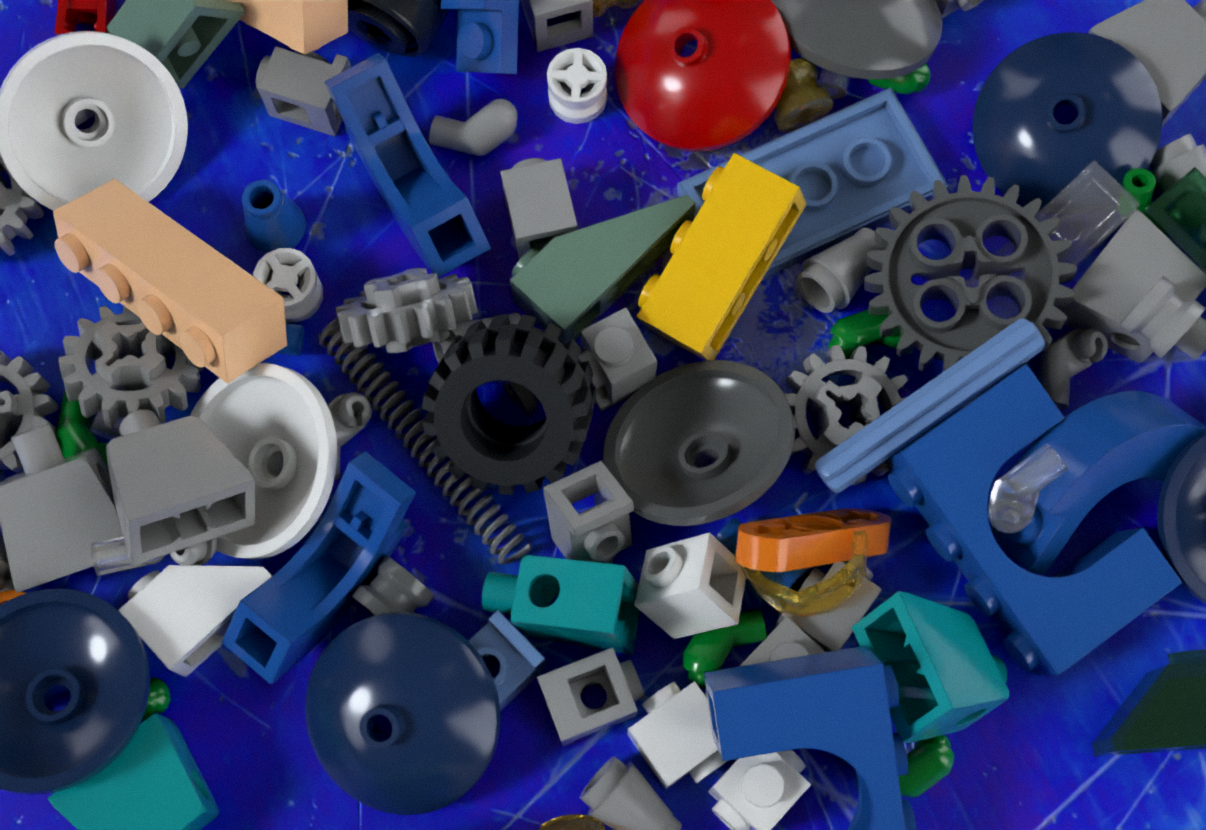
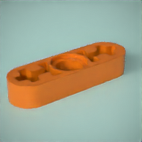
M842 508L743 523L738 526L735 561L739 565L753 570L786 572L882 555L888 552L891 517L867 509Z

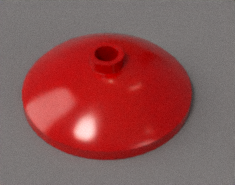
M644 0L627 22L617 47L615 80L618 95L632 121L655 141L682 151L700 152L719 149L731 145L752 133L768 118L784 92L790 73V38L783 17L771 0ZM698 41L697 49L691 56H681L682 49L686 43Z

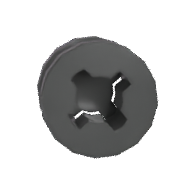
M384 555L376 565L377 575L367 585H359L351 594V597L373 616L389 612L414 613L417 608L427 607L435 598L434 594L387 555Z

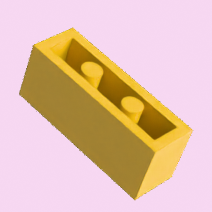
M733 153L725 168L719 166L712 172L702 193V199L705 202L693 222L686 220L680 226L670 246V253L673 254L661 276L654 274L647 281L638 300V306L641 309L636 317L648 329L704 361L715 360L807 205L799 186L736 153Z

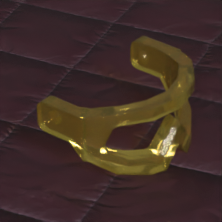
M866 530L854 531V540L852 542L854 556L833 577L807 587L802 592H796L770 581L758 570L743 566L741 568L759 597L779 612L801 617L832 612L854 595L861 585L863 578L867 576Z

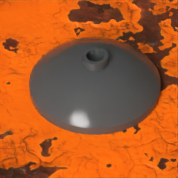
M771 0L783 17L790 38L791 48L795 52L819 67L853 78L877 80L909 74L923 66L931 58L942 34V15L936 0Z
M726 360L689 363L658 375L655 379L640 387L625 401L607 431L603 449V462L632 499L634 504L633 512L656 523L672 526L710 523L746 508L761 497L776 482L783 472L793 449L795 438L794 418L784 392L764 372L743 363Z

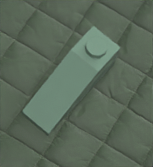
M688 195L677 197L554 237L541 251L538 248L529 250L520 258L512 270L513 277L510 279L513 302L528 316L536 317L535 322L544 331L549 322L562 329L558 340L564 345L571 339L576 341L581 336V330L591 326L670 249L672 240L680 226L686 220L693 222L696 202Z

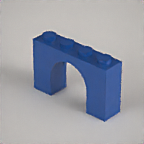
M1024 364L884 462L892 472L888 475V481L896 495L907 506H916L930 526L926 530V534L934 549L948 562L954 560L969 581L964 585V588L972 603L984 615L988 617L993 615L1007 635L1003 639V644L1014 662L1024 671H1032L1035 675L1059 676L1183 582L1144 528L1115 532L1068 568L1051 577L1036 575L1024 570L1011 561L1001 550L992 534L988 519L987 505L991 484L1001 466L1009 458L1065 418L1028 365Z
M868 646L704 672L713 739L722 761L802 748L830 752L851 764L857 774L859 786L858 804L847 830H917L914 812L909 800H901L898 776L908 774V760L903 739L899 736L898 732L892 733L889 708L899 706V693L895 674L890 665L883 666V663Z

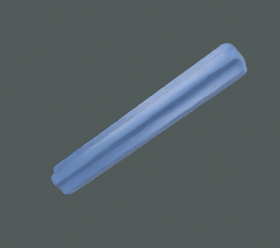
M1024 318L1018 319L818 459L815 467L822 481L835 493L846 489L1040 353L1045 346V341L1039 330L1032 322Z

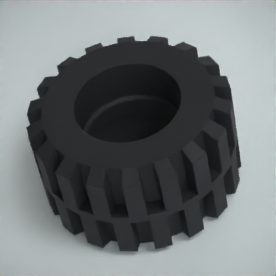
M508 314L496 315L493 317L488 328L482 320L469 326L464 337L458 335L448 347L428 382L430 385L424 394L422 409L428 410L423 420L425 435H437L431 447L438 460L448 456L452 460L448 471L458 479L464 473L469 474L475 478L472 487L482 491L486 490L488 483L499 485V494L513 495L516 486L523 484L527 493L540 490L544 477L553 483L564 476L567 464L574 465L581 453L583 442L586 440L596 401V387L590 386L593 377L589 361L578 363L582 349L573 339L565 345L558 340L562 329L550 322L545 331L535 328L536 317L522 314L518 324H510ZM496 380L518 383L535 394L544 408L546 417L528 426H512L502 423L493 418L484 409L477 394V387Z

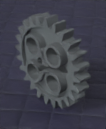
M962 175L957 192L949 194L945 185L940 180L934 181L932 200L927 201L915 190L910 193V214L894 206L890 209L889 220L895 230L877 227L875 242L884 250L868 251L866 264L880 272L865 276L864 290L872 293H881V295L869 302L868 311L870 315L888 314V317L880 325L879 334L882 338L897 333L901 334L902 337L896 351L899 357L908 354L914 348L921 351L918 370L923 372L934 359L943 361L942 372H944L1018 319L1024 318L1037 327L1045 341L1044 351L1049 347L1052 338L1043 326L1052 329H1062L1067 316L1055 306L1071 305L1076 292L1060 284L1073 280L1077 272V266L1058 261L1069 253L1072 243L1070 240L1051 241L1050 238L1056 232L1060 220L1058 217L1039 223L1036 219L1042 203L1039 198L1031 201L1024 207L1016 204L1020 186L1013 185L1001 197L995 195L993 177H988L983 184L981 192L972 191L967 176ZM1002 236L1012 242L1016 251L1008 256H995L986 250L983 241L988 237ZM927 240H940L948 245L951 249V254L944 259L932 260L923 256L918 250V246ZM960 270H972L973 278L979 280L977 287H966L964 278L959 276ZM1013 271H1023L1027 278L1020 280L1014 276L1007 275ZM919 276L930 281L923 285H914L911 279ZM996 296L1009 297L1018 305L1020 314L1009 319L999 318L990 312L986 302ZM941 299L950 303L954 308L955 316L943 322L932 321L923 314L921 306L929 300Z

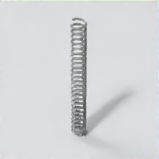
M338 318L331 321L322 333L318 334V338H320L319 344L322 347H327V354L329 356H335L334 362L336 365H342V372L344 374H350L349 381L358 384L357 391L365 393L368 401L373 402L372 409L374 411H381L380 419L388 421L389 430H396L395 437L397 439H404L403 447L412 449L411 457L420 458L419 466L427 468L428 477H435L434 485L436 487H443V496H451L450 504L452 506H459L458 514L467 516L466 524L475 525L474 534L483 535V545H491L490 553L499 555L498 563H512L532 549L531 543H527L520 551L504 559L508 552L524 539V534H518L508 544L496 549L499 543L516 529V524H510L499 535L488 539L496 528L508 520V514H502L490 526L480 530L484 522L500 510V505H493L481 517L472 520L476 512L492 500V495L484 496L472 508L464 510L471 500L483 492L480 489L474 488L465 498L456 501L458 495L469 488L475 478L469 476L456 489L448 491L452 483L459 480L452 474L447 480L440 482L442 476L449 472L448 469L452 460L450 459L440 470L432 472L435 465L445 460L448 456L439 460L435 456L432 461L424 463L426 457L433 453L431 447L434 441L423 452L416 453L420 446L430 441L435 435H425L423 433L416 442L408 443L411 437L424 430V419L417 422L408 433L401 434L403 428L409 426L421 416L422 410H413L400 424L393 425L395 419L401 417L413 407L414 400H406L391 415L386 416L387 410L393 408L405 398L406 390L396 392L383 406L379 407V401L391 395L398 388L399 382L392 381L388 383L375 397H370L372 391L377 390L388 382L391 372H383L367 388H363V383L378 375L382 371L384 364L378 362L369 367L375 361L376 354L370 353L365 355L368 351V344L356 348L354 342L345 344ZM336 333L329 342H325V337ZM342 343L337 351L332 350L333 346ZM351 351L345 360L341 361L339 359L341 355ZM360 359L352 369H347L349 364ZM368 368L359 379L355 378L357 373Z

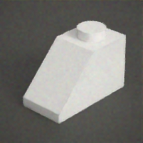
M168 565L161 573L158 570L152 571L136 582L128 593L130 600L118 611L132 624L142 640L169 670L187 677L222 645L221 642L240 600L273 575L264 567Z

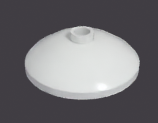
M78 31L47 39L33 47L16 62L0 88L1 158L20 187L33 199L53 211L113 179L118 180L140 197L150 202L172 180L183 159L188 136V120L180 89L166 67L155 56L123 37L99 31ZM83 109H91L95 114L93 125L87 129H79L75 125V117Z
M258 363L255 367L228 384L220 378L216 380L204 392L190 416L201 418L255 479V525L219 536L217 541V551L228 556L246 559H262L282 553L294 546L311 530L329 499L337 466V438L330 410L318 389L307 378L292 369L269 363Z

